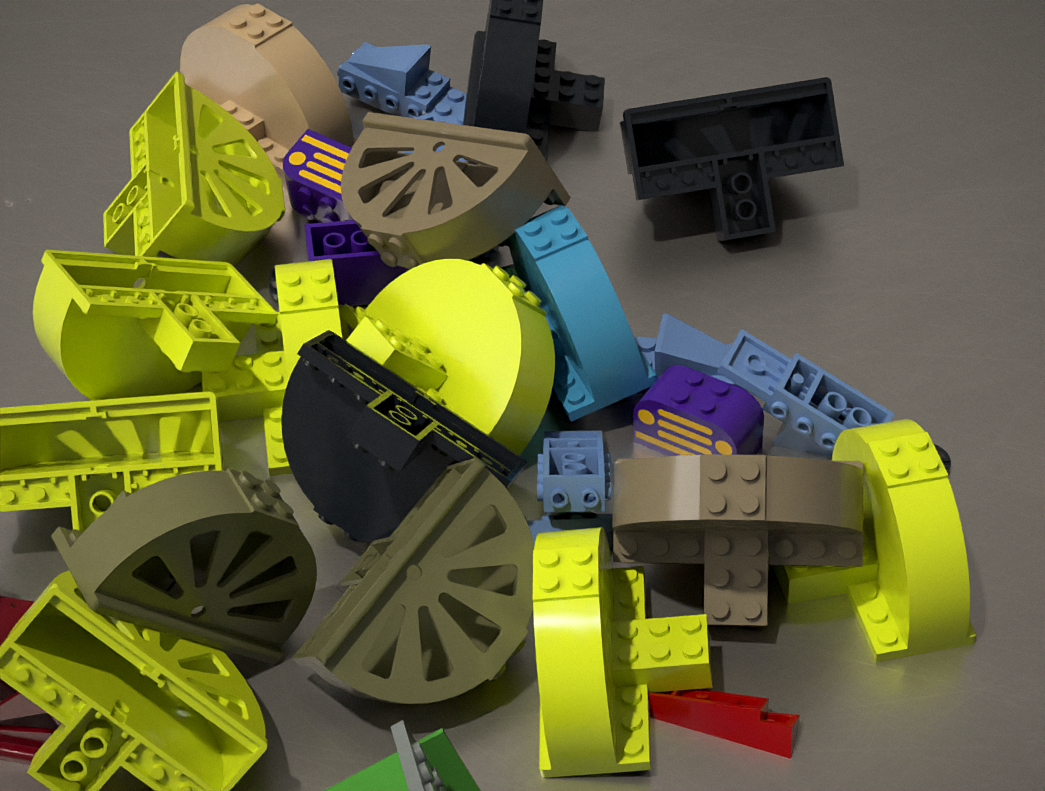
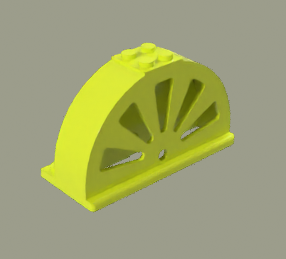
M175 72L129 130L132 179L103 213L104 247L120 255L158 257L160 251H163L179 259L236 264L243 260L262 238H266L271 227L284 217L286 208L282 178L278 176L272 162L260 144L235 117L203 93L185 84V76Z
M45 250L41 259L44 268L36 287L33 302L34 328L42 348L71 384L90 400L181 394L202 382L201 371L206 373L228 372L238 347L252 324H274L278 313L233 265L227 262ZM138 279H143L140 286L133 287Z
M331 259L275 265L280 312H277L278 316L274 324H254L257 354L234 356L228 372L206 373L201 371L203 392L212 391L216 394L220 422L264 417L270 476L293 474L284 450L281 416L288 381L301 357L297 354L305 342L327 330L336 333L345 340L350 336L349 324L339 314L343 305H338Z
M461 259L435 260L421 264L400 275L388 284L365 310L359 306L355 309L347 304L341 308L339 314L354 330L346 341L516 454L520 455L528 445L541 423L550 399L555 372V352L551 330L545 317L547 312L539 305L542 301L534 293L526 292L524 289L526 284L517 276L512 275L510 278L509 274L497 265L493 269L484 263L478 265Z
M212 391L0 408V512L71 506L73 530L76 529L83 533L99 516L106 512L123 490L133 494L146 486L177 475L210 470L223 471L218 400L216 394Z
M910 419L842 431L836 440L832 461H860L863 464V567L773 566L787 604L847 594L875 662L974 644L977 634L970 621V582L962 525L948 479L949 475L928 432H925L921 426Z
M603 527L538 533L533 550V613L540 693V775L544 778L651 770L648 692L712 688L707 615L646 619L644 566L613 568L609 544Z
M70 570L59 574L53 579L16 623L7 639L0 646V679L61 722L60 726L35 753L27 771L29 775L51 791H99L120 766L155 791H230L267 749L269 741L265 738V723L259 704L242 674L221 649L94 612L89 608Z

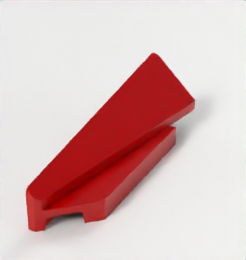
M704 689L665 691L664 694L648 692L650 718L789 759L792 757L800 715L768 712L769 698Z

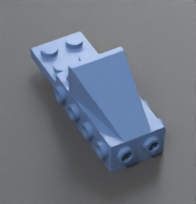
M364 42L338 68V86L341 92L394 116L416 118L436 111L441 122L463 125L467 93L451 87L450 78L429 70L431 46L427 44L376 47Z
M664 313L662 314L657 338L635 336L637 346L656 372L658 378L669 366L682 365L740 387L717 372L732 344H724L681 320ZM650 387L628 396L627 399L641 400Z
M743 329L737 334L717 370L719 374L765 401L762 409L783 422L772 443L777 447L833 455L836 440L842 431L891 422L895 414L798 353H795L790 359Z
M544 431L543 454H538L537 502H543L545 516L569 517L570 515H582V517H595L597 514H604L605 501H611L609 453H604L602 431Z

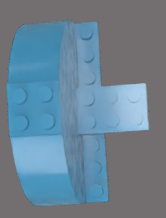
M563 205L557 206L530 218L523 226L515 229V233L507 238L513 264L518 278L526 284L525 291L534 293L542 301L539 305L547 312L545 317L551 330L555 352V372L552 391L570 421L651 387L658 379V376L637 346L610 279L587 234L569 208Z

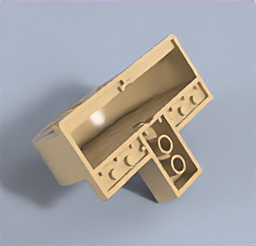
M258 3L255 5H239L196 29L186 38L180 56V73L185 76V84L203 93L235 117L263 148L278 175L285 178L283 159L307 129L351 148L355 144L357 139L353 137L347 105L333 74L317 50L293 26L291 21Z

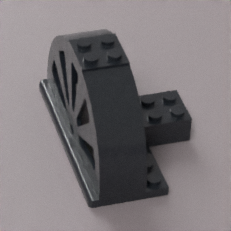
M490 0L485 31H477L474 35L463 125L527 134L532 138L545 159L547 158L549 124L598 132L603 111L605 78L596 75H583L570 71L554 70L557 42L545 39L539 40L543 0Z
M828 77L630 108L623 112L624 121L620 122L628 175L632 174L636 201L709 189L717 241L776 232L768 179L844 166L832 82Z
M330 330L305 342L297 353L301 357L291 373L282 405L281 425L286 457L295 480L313 504V510L319 514L318 517L326 524L336 525L342 529L343 534L354 542H373L374 540L390 537L447 466L477 457L486 465L485 468L509 490L528 463L524 458Z

